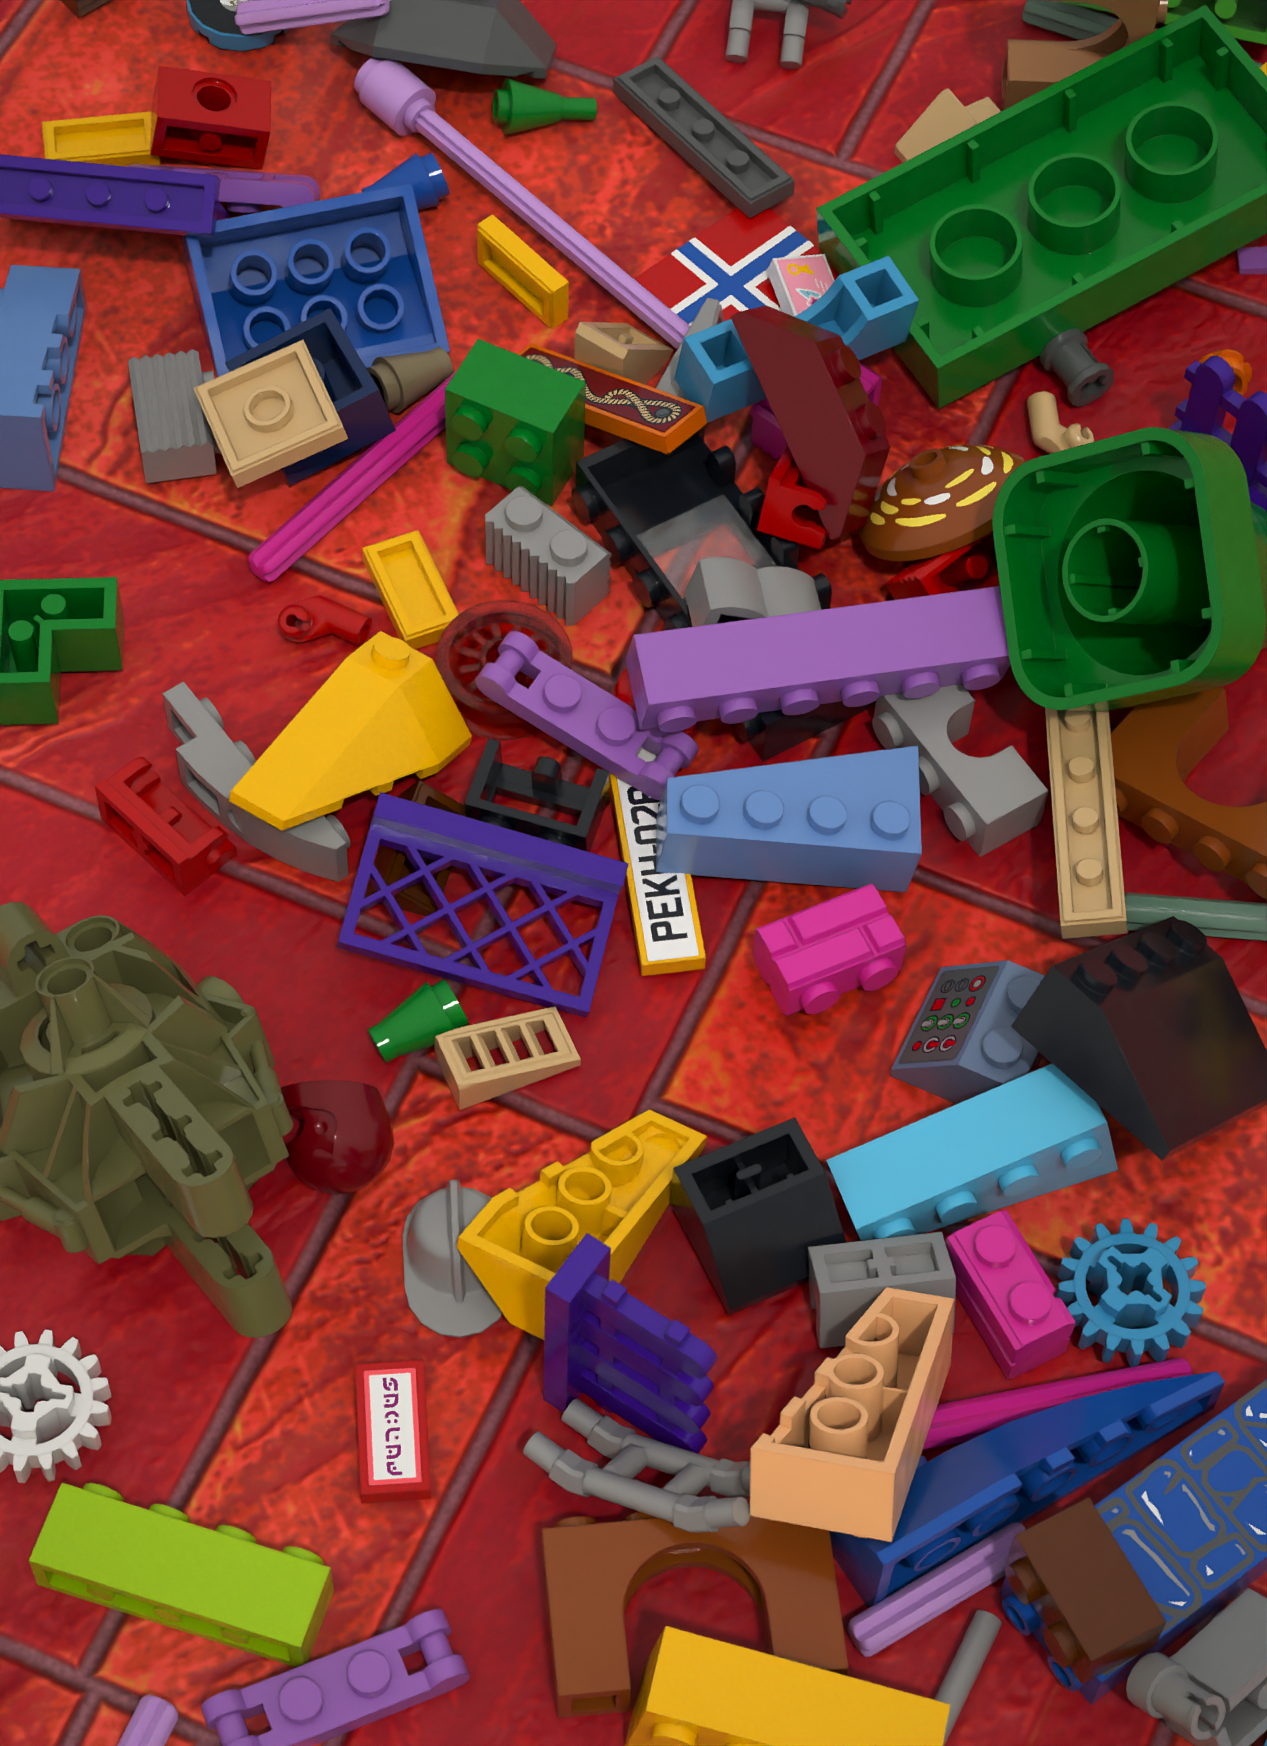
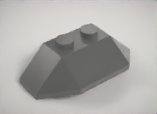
M391 0L389 2V12L385 16L337 22L330 37V44L348 47L353 51L373 57L478 74L502 76L528 74L532 78L546 79L556 56L557 48L554 40L520 0Z

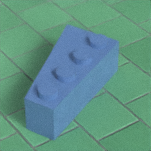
M11 265L5 286L0 288V488L55 491L87 309L81 269Z
M918 745L667 778L656 819V872L846 888H860L868 884H874L877 890L907 892L922 855Z

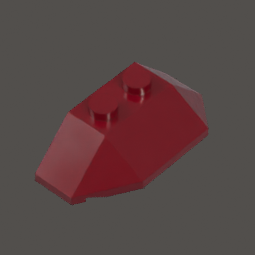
M767 305L740 311L730 316L806 487L820 493L827 500L825 509L817 510L830 541L865 527L890 445L885 436L886 423L880 409L869 400L860 380L861 367L855 353L844 344L840 335Z

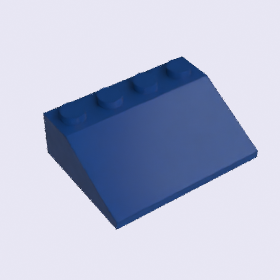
M412 183L217 220L215 238L183 235L182 245L216 378L229 372L225 362L331 308L366 368L372 366L374 359L377 357L428 351L436 347H441L450 354V347Z

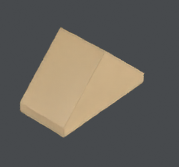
M580 322L575 331L574 359L645 385L669 360L673 349L627 323Z

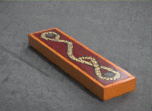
M532 343L517 353L520 356L586 382L585 424L667 455L707 424L703 405Z

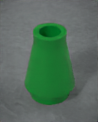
M443 979L432 986L426 981L385 1018L368 1028L367 1031L385 1063H388L397 1057L435 1046L434 1036L467 1026L469 1021L450 986Z

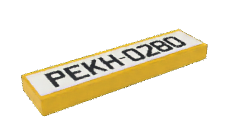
M643 747L638 757L646 762H654L657 755ZM609 772L610 793L622 862L629 863L625 882L641 976L705 969L706 956L691 874L656 872V819L661 801L645 795Z

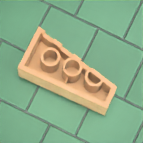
M885 1288L845 1336V1348L834 1359L827 1357L815 1371L814 1384L803 1398L793 1397L780 1413V1425L771 1436L763 1433L751 1447L750 1516L851 1534L861 1538L892 1542L951 1366L953 1298Z

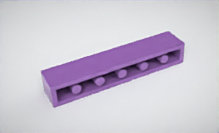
M1000 586L635 634L626 656V665L640 729L659 727V730L663 732H677L692 727L697 721L721 718L723 723L735 724L748 721L756 717L758 713L782 710L785 715H800L816 709L819 704L843 701L845 706L858 707L870 704L879 699L880 696L903 693L906 698H922L936 693L941 687L958 684L964 685V688L967 690L985 689L1003 679L1010 667L1001 591Z

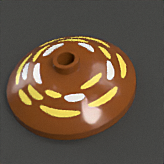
M954 445L930 449L917 454L909 462L897 469L876 491L865 527L858 530L865 549L871 555L883 560L912 561L941 555L980 539L993 531L994 505L1003 483L1017 467L1026 461L1014 452L988 445Z

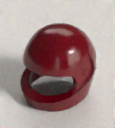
M321 1080L294 1083L281 1088L291 1118L304 1122L303 1130L299 1136L285 1146L289 1154L286 1157L295 1174L306 1185L323 1193L350 1194L365 1188L382 1174L390 1161L395 1143L391 1118L376 1087L353 1081Z

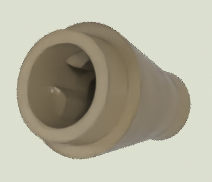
M441 347L428 351L377 357L374 359L372 366L366 368L377 385L387 410L393 413L401 412L443 383L454 373L452 361L448 353Z

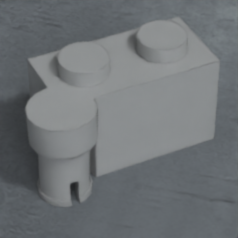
M1247 1588L1230 1605L1217 1613L1212 1621L1176 1654L1167 1657L1162 1653L1154 1652L1141 1658L1133 1667L1128 1677L1126 1686L1128 1699L1132 1704L1150 1716L1158 1719L1164 1718L1168 1728L1195 1746H1250L1267 1730V1599L1252 1589Z

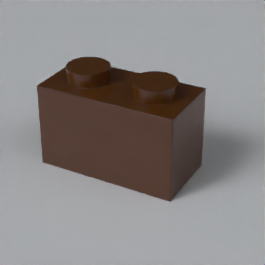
M1089 1497L1014 1536L1006 1559L1008 1565L1005 1567L1008 1582L1017 1598L1024 1605L1033 1604L1046 1625L1043 1629V1636L1051 1655L1062 1668L1070 1666L1081 1685L1156 1645L1167 1621Z

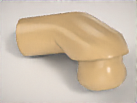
M1046 391L1037 392L1027 399L1032 441L1041 450L1051 454L1094 442L1093 433L1088 427H1084L1081 430V426L1078 423L1072 424L1068 428L1059 424L1056 398L1052 393Z

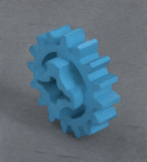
M1122 1219L1118 1233L1111 1235L1109 1230L1102 1223H1099L1094 1227L1091 1243L1078 1236L1073 1241L1070 1251L1072 1258L1063 1257L1057 1277L1063 1282L1058 1283L1054 1297L1061 1298L1064 1304L1068 1305L1067 1309L1076 1322L1075 1327L1080 1325L1083 1329L1078 1346L1083 1350L1091 1346L1095 1341L1103 1345V1362L1109 1363L1114 1358L1116 1351L1126 1352V1358L1130 1367L1138 1366L1144 1351H1149L1150 1355L1157 1362L1165 1361L1170 1349L1169 1343L1182 1349L1187 1344L1191 1334L1189 1327L1197 1328L1204 1309L1197 1303L1202 1300L1206 1284L1205 1282L1191 1279L1199 1263L1197 1258L1186 1257L1179 1259L1176 1254L1182 1241L1177 1236L1169 1239L1164 1244L1156 1240L1157 1224L1150 1223L1142 1235L1134 1233L1129 1219ZM1164 1278L1169 1283L1173 1294V1306L1170 1304L1172 1295L1163 1288L1162 1280ZM1086 1279L1090 1281L1088 1290L1097 1296L1098 1304L1093 1307L1088 1298Z

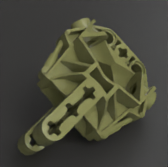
M9 902L0 905V1221L23 1215L26 1221L39 1227L41 1230L59 1237L67 1252L76 1253L84 1251L98 1264L110 1258L120 1259L125 1255L154 1256L163 1247L167 1246L236 1332L245 1337L257 1338L278 1331L290 1319L293 1305L271 1250L247 1223L253 1214L254 1208L248 1190L261 1177L273 1171L279 1161L289 1156L282 1136L291 1131L293 1121L282 1094L278 1074L273 1070L275 1059L256 1009L245 1004L236 990L222 979L206 976L195 984L185 969L170 956L111 916L98 915L88 917L55 934L31 906L23 902ZM235 1269H236V1270H237V1269L239 1270L240 1275H237V1274H236Z

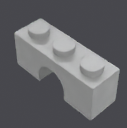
M962 684L941 687L936 693L922 698H906L903 693L880 696L876 700L874 718L872 719L873 729L878 740L886 749L918 745L920 792L923 795H931L944 812L945 821L953 835L961 841L966 840L979 857L1041 824L1049 790L1012 745L992 756L981 758L965 755L952 745L953 742L969 734L975 703L974 698Z

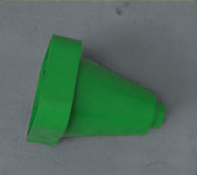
M1159 427L1138 429L1028 460L1017 467L1003 483L994 505L992 528L1009 659L1018 685L1035 703L1053 710L1111 711L1220 688L1242 677L1253 665L1260 651L1267 648V510L1250 501L1244 467L1234 450L1221 439L1206 433Z

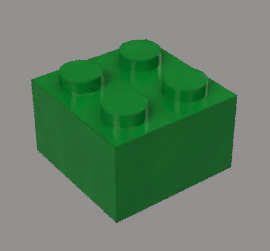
M477 339L445 388L447 463L455 466L468 476L482 477L509 488L510 491L515 490L518 486H523L545 504L553 506L575 471L576 461L584 456L586 382Z

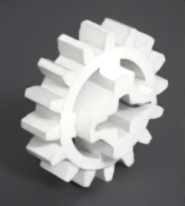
M45 1329L39 1339V1343L29 1345L23 1331L15 1332L14 1349L6 1352L0 1346V1426L10 1427L13 1434L11 1441L0 1435V1473L9 1464H12L18 1483H25L30 1476L32 1468H41L43 1475L49 1482L55 1480V1464L63 1460L74 1470L82 1467L77 1451L81 1446L99 1450L102 1443L99 1432L93 1426L111 1424L112 1416L109 1405L102 1402L111 1398L112 1395L108 1379L98 1377L102 1371L96 1355H89L80 1360L82 1351L79 1340L72 1337L60 1349L56 1347L52 1330ZM58 1371L73 1380L80 1389L81 1394L74 1393L73 1386L61 1385L57 1379ZM36 1400H46V1401H39V1402H37V1404L35 1405ZM33 1408H34V1412H24V1411L33 1410Z

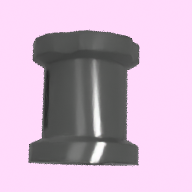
M1078 328L1068 329L1055 336L1044 347L1039 358L1041 365L1046 371L1055 372L1067 388L1068 400L1076 407L1088 405L1100 398L1114 382V371L1108 364L1099 363L1087 347V336Z

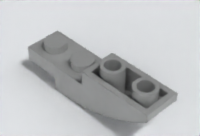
M184 681L162 693L168 728L181 743V746L176 748L181 783L201 806L247 843L283 863L337 882L349 876L347 849L351 847V842L343 825L334 815L330 814L327 817L323 815L281 831L230 802V791L256 762L252 752L243 741L232 742L223 731L224 724L213 703L206 697L198 700Z

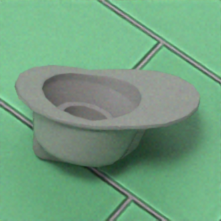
M449 1180L446 1188L434 1191L417 1202L406 1217L403 1232L404 1287L409 1308L420 1323L439 1335L463 1338L482 1333L499 1321L503 1313L457 1248L458 1237L492 1197L476 1189L462 1187L459 1180Z

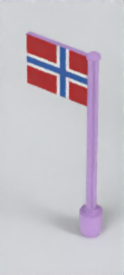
M372 57L364 63L355 77L354 89L359 93L360 102L398 135L406 136L413 132L423 134L676 349L680 346L707 298L719 300L725 321L731 319L730 316L740 311L766 305L782 312L767 273L772 259L823 254L820 249L771 209L768 208L749 218L739 208H736L633 279L436 114L435 92L398 60ZM827 260L833 278L836 280L839 275Z

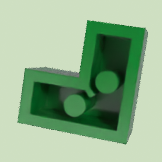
M117 577L0 580V725L58 724L61 672L123 670L124 615Z

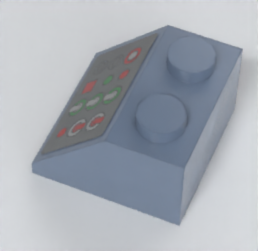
M1009 960L941 967L891 1068L890 1076L958 1104L1037 1070L1044 1055L1015 1031L1011 1025L1045 975Z

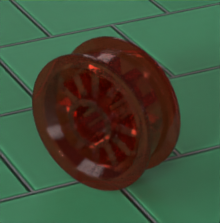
M490 601L465 610L449 623L442 633L437 646L436 659L438 671L470 733L494 740H516L542 731L484 695L475 683L476 677L484 666L490 662L495 663L500 656L498 647L510 631H518L527 635L537 644L540 651L572 669V646L561 624L544 610L519 601ZM521 671L515 676L516 681L528 689L534 682V679Z

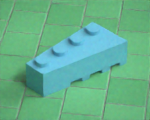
M1053 1063L826 1160L861 1241L924 1234L1118 1171L1108 1123L1099 1104Z

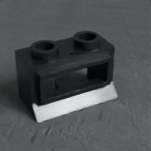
M488 738L464 803L466 817L590 852L603 813L610 803L609 771L597 768L591 787H585L562 780L560 763L549 757H538L533 772L503 764L501 742ZM497 794L580 818L577 826L494 802Z

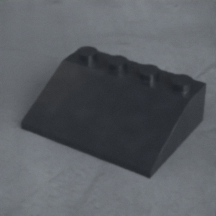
M1174 916L1052 965L1011 1025L1015 1031L1162 1161L1267 1105V1050L1223 958L1207 945L1205 935L1197 927L1186 921L1178 920Z

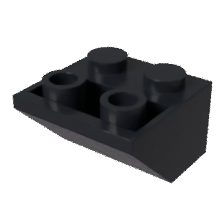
M795 1117L673 1168L670 1203L729 1315L808 1282V1247L847 1243L826 1173Z

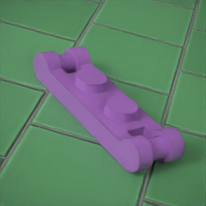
M131 164L127 166L217 175L220 179L218 201L227 202V210L233 212H260L261 204L281 205L284 208L319 201L321 196L320 185L314 178L307 175Z
M510 631L498 647L500 654L495 663H487L475 679L478 689L484 695L655 800L661 801L667 778L675 777L679 768H687L699 750L697 743L682 731L663 732L659 730V727L640 729L637 713L631 706L543 653L530 637L518 631ZM519 671L534 679L529 689L516 681L515 676ZM643 747L657 755L654 762H646L638 757Z
M434 1609L415 1616L403 1626L241 1690L232 1689L218 1693L205 1700L200 1708L207 1727L210 1730H217L222 1746H314L452 1691L465 1684L470 1679V1673L463 1656L454 1654L447 1638L451 1634L452 1629L443 1609ZM421 1650L427 1667L420 1672L408 1675L402 1658ZM264 1713L271 1731L259 1736H250L244 1720Z

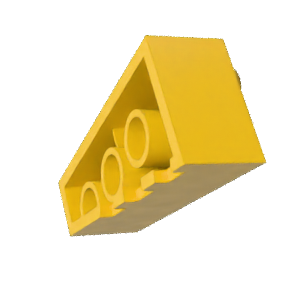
M665 1626L642 1669L625 1746H943L950 1704Z

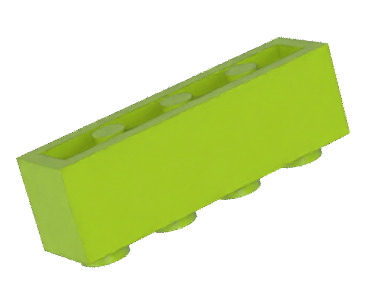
M61 1483L29 1559L35 1580L39 1586L295 1668L308 1663L334 1593L331 1567L323 1565L324 1561L318 1555L308 1550L287 1546L284 1547L283 1552L264 1547L256 1544L257 1540L251 1534L239 1528L219 1525L216 1531L190 1523L189 1517L175 1508L162 1504H152L149 1510L125 1503L124 1498L118 1492L95 1483H86L83 1489Z

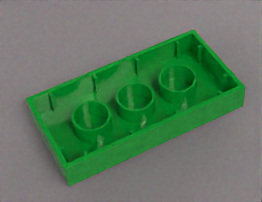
M1204 5L816 208L819 249L825 254L826 259L838 275L888 255L919 299L906 341L893 346V349L938 409L1039 356L1044 347L1061 332L1074 328L1084 332L1267 234V76L1211 10Z

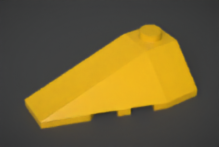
M380 631L342 662L230 791L229 801L283 831L342 809L344 799L367 790H370L377 796L380 792L391 791L394 780L415 773L420 779L438 773L470 745L472 735L433 659L411 648L403 640L391 637Z

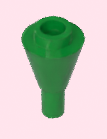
M508 78L504 80L502 89L494 90L492 97L493 122L495 124H502V130L505 135L558 123L560 120H595L597 114L595 98L561 97L558 93Z

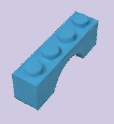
M888 255L839 275L830 288L815 303L795 317L840 335L844 344L851 348L859 361L906 341L919 299ZM732 319L683 338L674 379L689 401L704 406L707 423L767 399Z

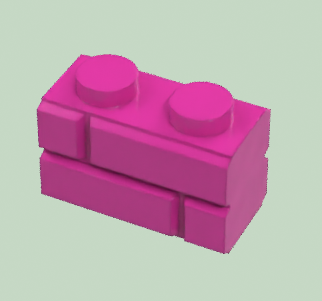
M868 884L756 928L752 955L766 984H769L771 993L783 1015L788 1016L803 1009L807 1014H817L833 1006L840 998V994L860 986L866 991H873L889 984L897 976L898 971L902 969L906 944L903 934L892 915L888 914L887 906L875 885Z
M1000 1210L947 1237L946 1247L956 1276V1295L1007 1379L1015 1378L1060 1356L1067 1350L1070 1341L1069 1336L1072 1335L1076 1322L1062 1299L1054 1297L1056 1289L1007 1210Z

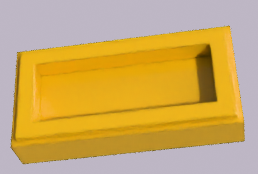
M152 111L42 122L45 159L128 166L131 164L160 165L159 156L150 155Z
M493 214L478 223V264L548 327L554 329L568 320L569 282Z
M419 530L362 548L363 562L399 639L406 642L411 648L418 649L463 634L462 620Z

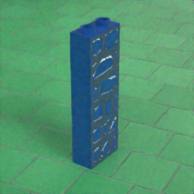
M1267 1379L1095 1505L1167 1621L1155 1646L1081 1685L1070 1666L1062 1668L1055 1661L1044 1640L1043 1629L1046 1625L1032 1603L1024 1605L1017 1598L1008 1582L1007 1576L1005 1577L1000 1595L1004 1598L1002 1600V1607L1008 1619L1023 1635L1029 1636L1032 1633L1049 1653L1047 1658L1048 1664L1059 1682L1071 1692L1079 1690L1090 1705L1128 1678L1133 1667L1141 1658L1149 1653L1162 1652L1267 1572Z

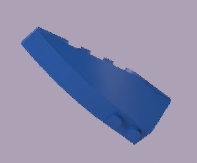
M1215 1371L1143 1382L1074 1399L1010 1421L947 1450L929 1462L925 1456H920L892 1542L829 1531L833 1557L867 1608H870L1012 1522L1024 1523L1214 1409L1225 1381Z

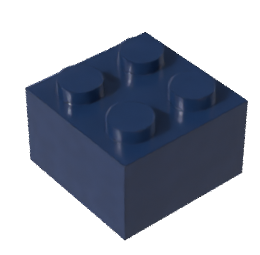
M331 308L225 362L228 371L231 372L304 340L348 439L282 468L281 470L290 486L396 431L377 385Z

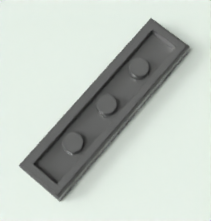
M658 56L613 79V93L749 218L794 195L795 180Z

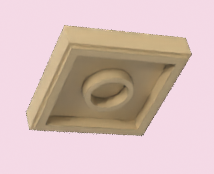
M304 340L193 388L237 488L348 439Z

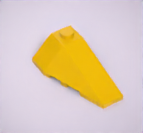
M649 1109L592 1141L590 1152L563 1166L556 1161L542 1169L540 1180L516 1193L512 1188H508L494 1196L458 1237L457 1248L508 1322L544 1340L545 1287L584 1235L588 1233L611 1248L609 1282L613 1279L620 1284L670 1203L673 1168L698 1158L706 1145L707 1136Z

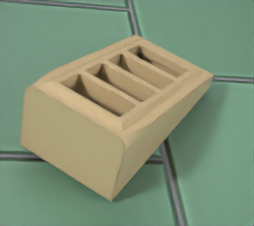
M556 1006L464 1026L434 1036L436 1060L459 1110L581 1065V1058ZM547 1030L557 1052L544 1054L535 1034ZM523 1039L531 1058L520 1060L512 1042ZM499 1047L506 1064L496 1066L489 1050ZM476 1056L482 1069L471 1071L466 1059Z

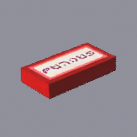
M424 1359L355 1364L361 1503L431 1499Z

